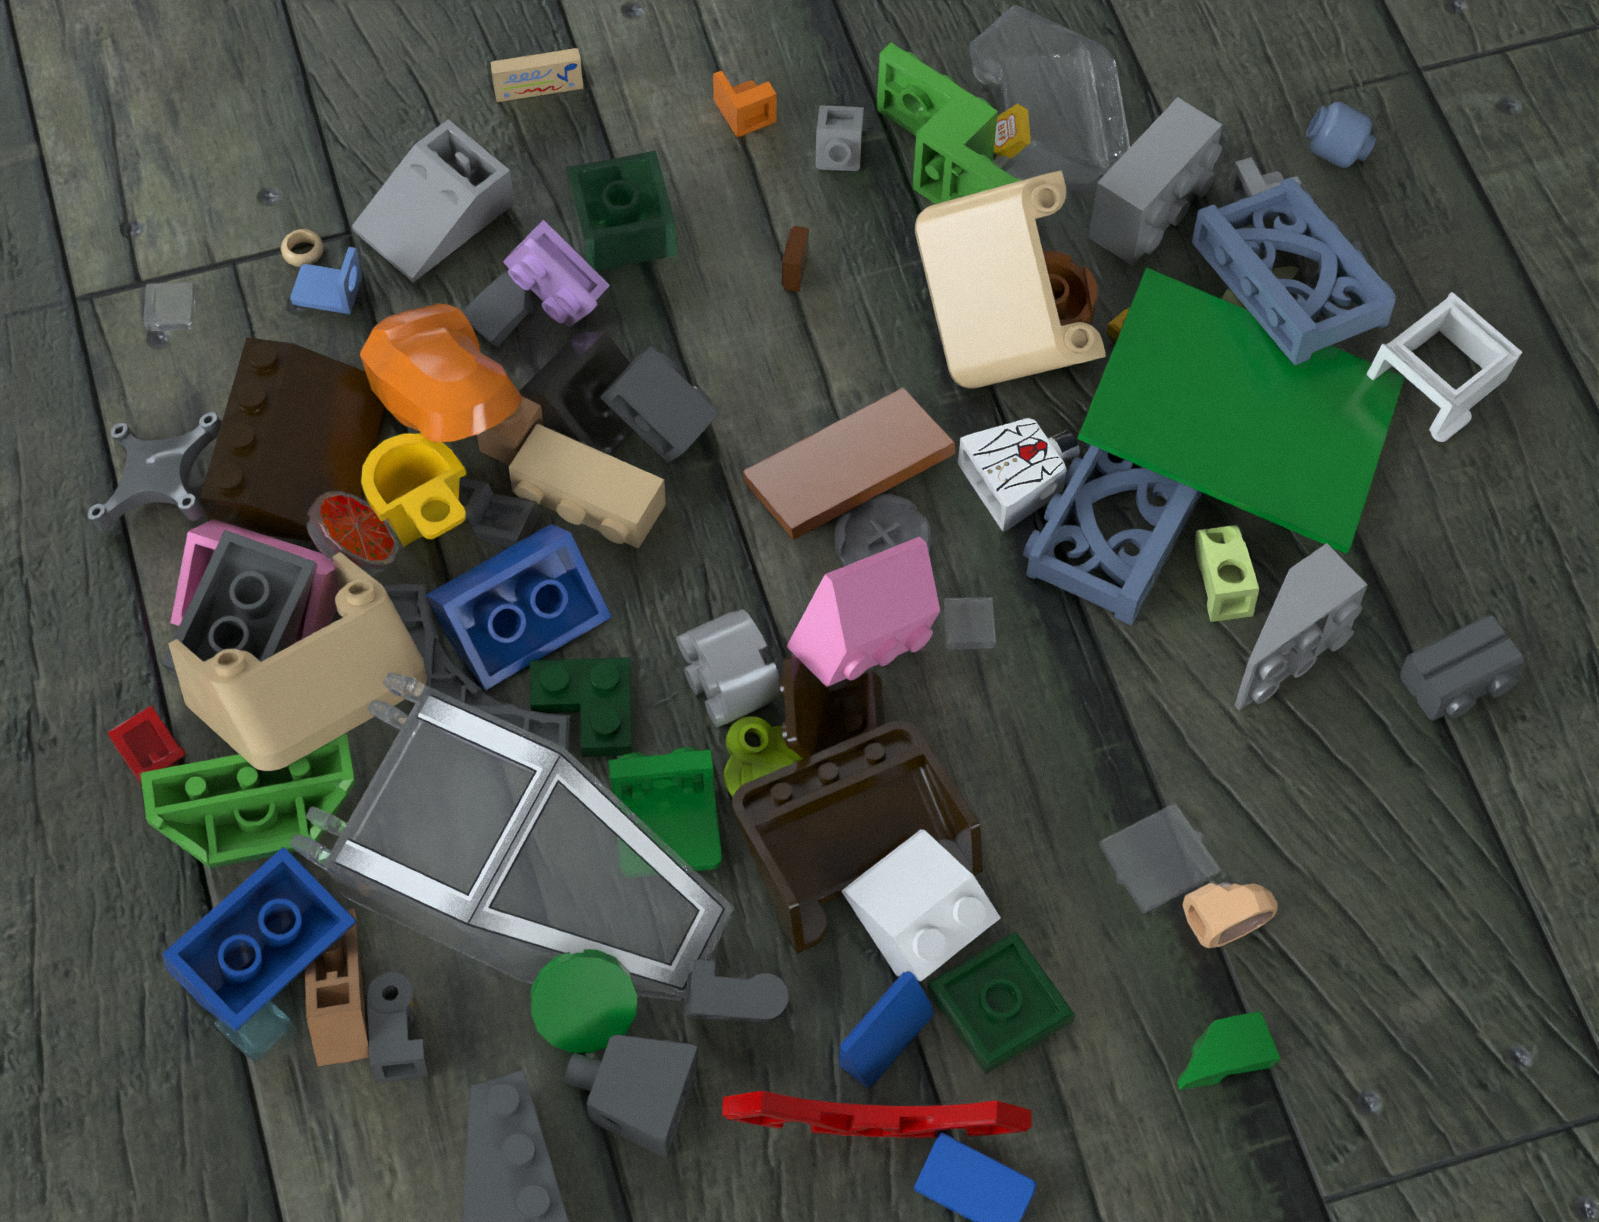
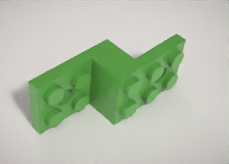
M892 42L880 52L877 111L916 136L912 189L933 203L938 204L1022 180L1014 178L993 162L998 116L996 109L992 108L983 98L975 97L958 86L949 76L940 74L921 62L915 54L902 50Z

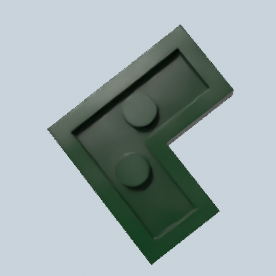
M630 657L530 661L531 711L547 714L580 712L582 757L623 756L632 753Z

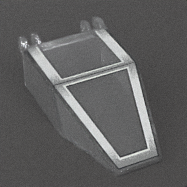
M391 672L390 674L388 673L383 681L385 687L393 694L414 702L413 709L409 716H407L401 710L386 702L372 700L368 711L379 720L400 729L397 737L347 824L338 817L318 808L311 807L306 818L314 826L321 830H327L339 837L333 849L330 851L313 839L295 834L290 842L292 848L327 871L341 895L346 899L524 983L533 984L539 971L556 956L570 952V955L584 953L583 949H592L616 957L629 970L637 996L685 1001L688 964L694 959L710 960L735 908L564 747L426 686L415 678Z

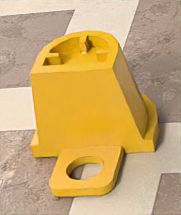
M422 433L401 434L384 440L370 452L362 466L361 484L369 505L381 522L387 520L392 531L404 547L422 536L427 539L437 538L462 524L466 519V511L459 501L460 478L466 475V471L453 451L443 442L435 443L427 440Z

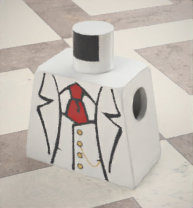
M1026 418L960 438L958 465L1004 532L1051 501L1055 493L1060 494L1063 491L1067 471L1065 462L1079 456L1080 449L1076 438L1069 430L1047 438L1035 420Z

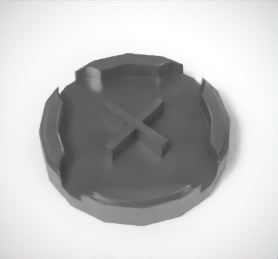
M879 494L840 515L835 527L836 554L844 567L919 536L927 543L928 552H930V524L926 517L923 518L922 514L917 511V506L910 500L893 494Z

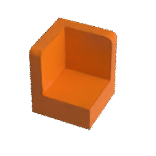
M722 70L713 73L714 102L737 138L777 122V93L769 81L756 85L754 81L749 80L732 87Z

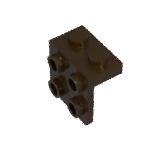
M795 655L783 658V675L779 678V688L785 700L786 720L782 723V735L787 747L803 759L885 724L882 679L874 671L863 673L854 680L850 681L846 678L826 687Z

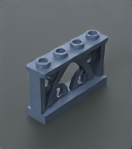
M1292 177L1282 180L1279 186L1219 209L1213 204L1198 210L1192 244L1294 365L1309 360L1311 354L1315 351L1377 327V329L1388 326L1396 300V295L1388 282L1381 279L1366 262L1364 255L1351 245L1340 232L1336 223L1329 220L1314 203L1311 195L1303 190ZM1278 214L1279 216L1274 221L1273 229L1265 228L1263 219ZM1279 217H1281L1287 225L1281 223ZM1249 224H1252V227H1253V228H1242V229H1239V228L1244 227V226L1249 225ZM1260 248L1263 249L1265 258L1262 260L1258 257ZM1276 250L1298 254L1319 262V281L1316 288L1313 290L1306 284L1296 280L1277 279L1271 272L1275 262ZM1346 292L1350 298L1346 297L1344 293ZM1290 293L1297 294L1296 300ZM1329 299L1340 306H1351L1354 301L1358 307L1344 310L1330 303ZM1321 312L1330 317L1318 323L1314 322Z
M1085 443L1088 451L1083 459L1075 457L1065 478V483L1068 484L1063 495L1055 493L1049 502L1044 515V519L1048 522L1043 531L1034 530L1028 539L1023 552V556L1029 559L1026 576L1034 580L1036 578L1044 580L1115 613L1114 618L1132 626L1203 493L1144 467L1132 469L1133 463L1125 459L1122 463H1113L1108 459V452ZM1098 469L1103 476L1092 480ZM1147 489H1154L1152 498L1162 496L1166 499L1167 503L1160 507L1149 504ZM1137 490V507L1144 519L1153 525L1155 529L1153 532L1144 529L1124 530L1115 534L1106 542L1095 520L1092 503L1119 492ZM1073 512L1075 513L1077 526L1067 525ZM1062 541H1070L1075 545V549L1067 552L1068 558H1079L1085 555L1087 551H1089L1092 557L1084 564L1071 566L1056 559L1054 548ZM1125 543H1133L1139 548L1140 552L1136 556H1129L1125 553L1124 547L1118 552V555H1116L1114 550ZM1100 567L1122 588L1095 577L1091 573Z

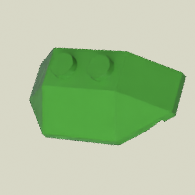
M347 733L294 763L274 771L256 769L240 754L141 773L145 814L148 824L209 868L271 857L282 847L289 853L314 848L355 785Z

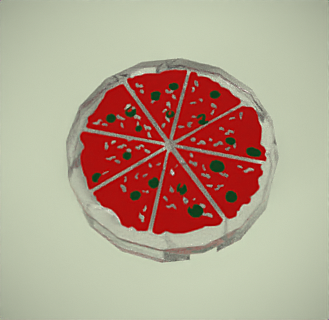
M327 491L319 496L308 509L307 515L310 516V520L306 524L308 533L316 547L331 562H333L332 556L341 552L372 576L379 575L385 571L395 560L399 549L395 532L387 520L381 522L369 503L361 498L342 491Z

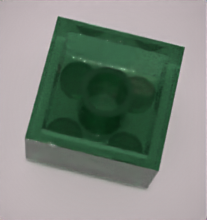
M656 151L566 167L569 201L584 260L595 271L677 256L676 222Z

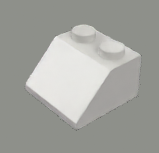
M919 830L841 891L896 976H901L903 972L910 971L918 981L925 979L1001 918L974 875L925 830Z

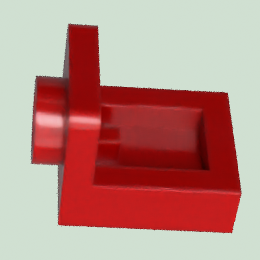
M152 705L107 732L109 739L140 785L142 784V772L179 766L177 761L187 755L182 746L179 747Z

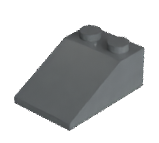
M224 530L172 641L178 639L203 662L226 649L247 651L262 662L295 644L317 569L316 562ZM169 648L162 665L175 681L179 682Z

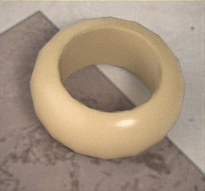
M298 229L290 232L284 238L281 245L283 258L288 264L295 267H301L303 264H315L323 255L324 250L321 237L309 229ZM307 242L314 245L311 251L304 254L291 252L293 246L298 243Z

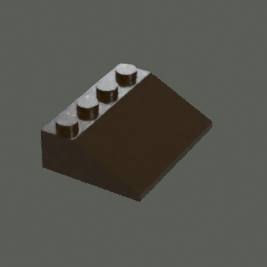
M246 337L200 495L207 521L216 519L267 536L340 545V542L350 532L340 541L334 540L323 523L322 518L324 517H321V505L324 504L323 500H327L329 497L338 495L347 497L355 524L352 525L355 527L351 531L357 527L349 497L363 504L365 493L361 484L362 466L370 452L378 446L387 411L381 400L371 390L366 372L294 343Z

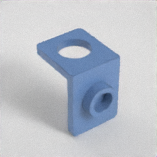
M348 247L341 270L303 264L300 267L290 296L291 303L297 306L351 315L363 278L357 248Z

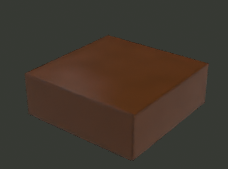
M799 226L790 228L782 259V286H784V290L800 291L808 259L809 228Z

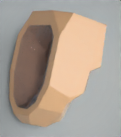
M1228 882L1218 885L1209 883L1185 895L1182 904L1187 922L1200 944L1206 948L1220 947L1249 934L1271 920L1278 909V903L1272 892L1255 883L1246 885L1230 884Z

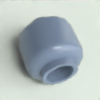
M1334 102L1328 107L1321 106L1312 118L1305 138L1310 140V151L1312 154L1339 168H1347L1357 159L1365 161L1376 141V137L1370 135L1372 130L1371 118L1342 102Z

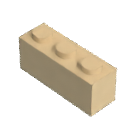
M536 424L509 466L512 492L518 498L536 501L537 505L540 504L557 512L569 523L575 525L582 523L600 531L605 538L614 543L622 544L625 542L638 549L666 505L664 479L539 424Z

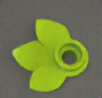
M756 716L742 717L732 724L726 735V747L731 756L723 771L725 786L733 797L742 785L803 758L787 747L782 735V726L771 727L768 722ZM746 733L756 734L760 739V746H749L745 742L744 735Z

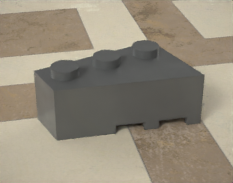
M524 1070L471 1085L463 1222H569Z

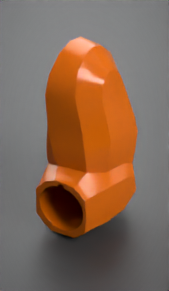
M437 303L386 317L373 328L360 352L371 390L381 400L387 410L398 422L420 431L425 439L435 443L454 442L480 434L500 424L513 414L523 399L502 365L481 353L476 334L466 316L459 308L448 304Z

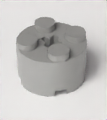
M738 609L726 613L676 637L683 657L687 663H691L690 666L684 668L687 681L695 695L702 692L705 693L708 699L705 701V706L716 728L763 708L782 697L779 688L780 676L774 662L768 664L762 649L767 647L765 640L745 610Z

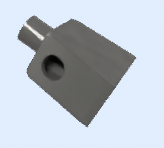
M613 1035L609 1039L602 1061L574 1053L569 1061L564 1083L590 1091L587 1110L589 1119L593 1123L659 1156L667 1158L699 1065L698 1047L687 1043Z

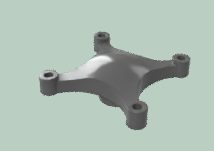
M208 412L200 418V425L193 431L185 435L162 440H139L126 423L116 424L111 430V436L122 449H126L125 468L112 497L103 505L96 504L89 509L87 516L99 530H107L113 525L114 521L126 512L138 506L154 502L177 505L190 521L201 518L204 514V507L193 494L189 493L188 479L197 456L211 441L218 437L222 421L216 413Z

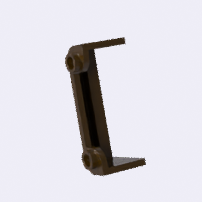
M893 721L750 781L742 785L733 796L732 806L735 818L784 933L796 954L816 946L826 936L828 930L827 916L821 904L842 896L843 893L841 891L919 830H925L973 875L983 872L979 821L922 732L909 722Z

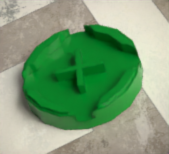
M583 949L584 953L570 955V952L556 956L539 971L531 986V1015L537 1031L552 1046L570 1053H592L606 1048L611 1036L625 1035L636 1016L637 993L629 970L616 957L599 950Z

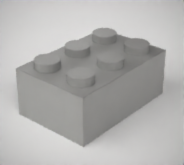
M1177 97L1097 182L1088 238L1132 266L1144 253L1150 255L1158 247L1163 238L1164 231L1170 224L1178 225L1188 212L1192 200L1196 196L1202 198L1212 187L1216 178V174L1212 172L1214 163L1222 151L1219 139L1223 124Z

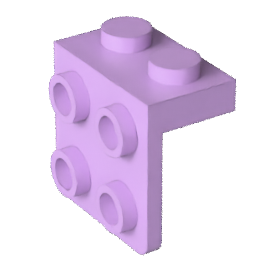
M544 220L503 261L509 268L508 274L511 279L522 289H531L543 301L542 308L553 320L558 323L564 322L568 327L588 315L597 306L596 300L610 286Z

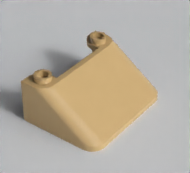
M1062 170L931 205L921 211L916 219V239L948 370L954 382L963 388H980L1106 357L1101 335L1092 325L1084 322L1060 325L1035 219L1054 214L1065 202L1066 186Z

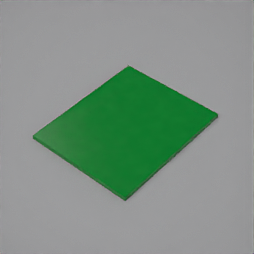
M1146 267L1077 439L1319 543H1328L1331 548L1347 554L1355 536L1405 377L1386 370L1373 381L1366 375L1372 365L1371 362L1331 345L1313 352L1309 360L1294 365L1248 310Z

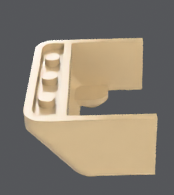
M341 552L332 556L339 586L335 602L337 611L342 618L262 662L251 653L238 649L223 650L203 662L178 639L168 643L185 705L256 769L274 771L294 763L417 693L427 682L424 659L385 588Z

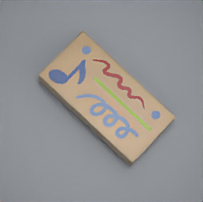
M578 48L490 62L496 102L583 89L581 58Z

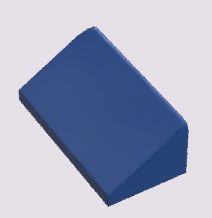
M910 971L901 974L840 1044L839 1066L865 1087L869 1088L875 1084L933 1016L934 1011L931 1003L916 977Z
M940 1133L913 1190L973 1222H1021L1035 1195L1038 1184L1031 1178L946 1134Z

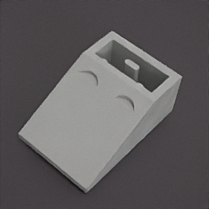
M448 119L411 148L354 222L352 230L414 283L515 204L510 170Z
M1328 543L1289 569L1249 658L1234 705L1238 711L1253 701L1257 704L1265 702L1277 691L1280 686L1279 683L1291 674L1295 678L1303 675L1316 662V656L1328 648L1331 651L1338 650L1352 637L1354 631L1351 628L1354 620L1363 609L1360 604L1367 584Z

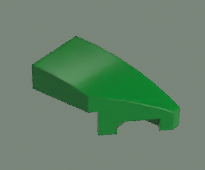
M1262 1012L1246 1013L1213 1021L1207 1027L1206 1032L1195 1041L1191 1050L1193 1053L1186 1070L1180 1075L1177 1085L1179 1090L1214 1085L1227 1075L1269 1069L1280 1060V1056Z

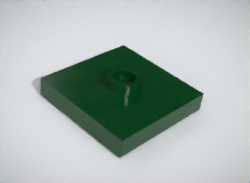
M1016 931L931 980L927 986V990L985 1074L1072 1023L1075 1018L1072 1009Z

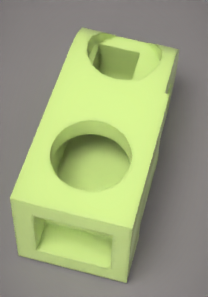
M1238 526L1197 530L1195 534V552L1208 597L1207 609L1210 622L1253 617L1259 585L1246 543L1243 542Z

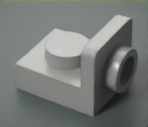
M819 106L816 130L815 166L817 169L858 171L860 169L864 107Z

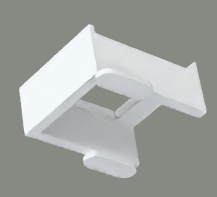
M1451 292L1447 299L1388 344H1382L1366 375L1374 381L1390 367H1395L1441 408L1429 430L1435 440L1445 442L1470 422L1472 415L1469 409L1507 379L1522 351ZM1438 331L1482 368L1480 372L1457 390L1452 388L1411 352Z

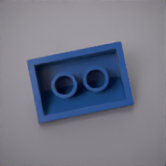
M553 524L544 527L425 595L447 639L484 690L491 688L530 665V661L539 660L612 617L571 532Z
M282 847L163 953V958L167 971L203 1008L237 1032L355 925L356 920Z

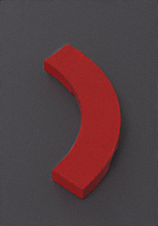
M762 1090L723 1097L722 1116L733 1121L777 1129L783 1128V1123L801 1122L810 1124L811 1133L936 1138L937 1131L960 1128L967 1130V1136L969 1137L1027 1132L1028 1129H1031L1032 1110L998 1100L936 1106L848 1104L797 1098Z

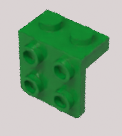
M683 747L672 751L670 754L652 756L635 752L625 754L619 759L608 760L613 802L686 872L713 870L721 865L722 854L714 793L711 749L699 751L693 747ZM616 836L619 871L623 877L638 878L658 875Z

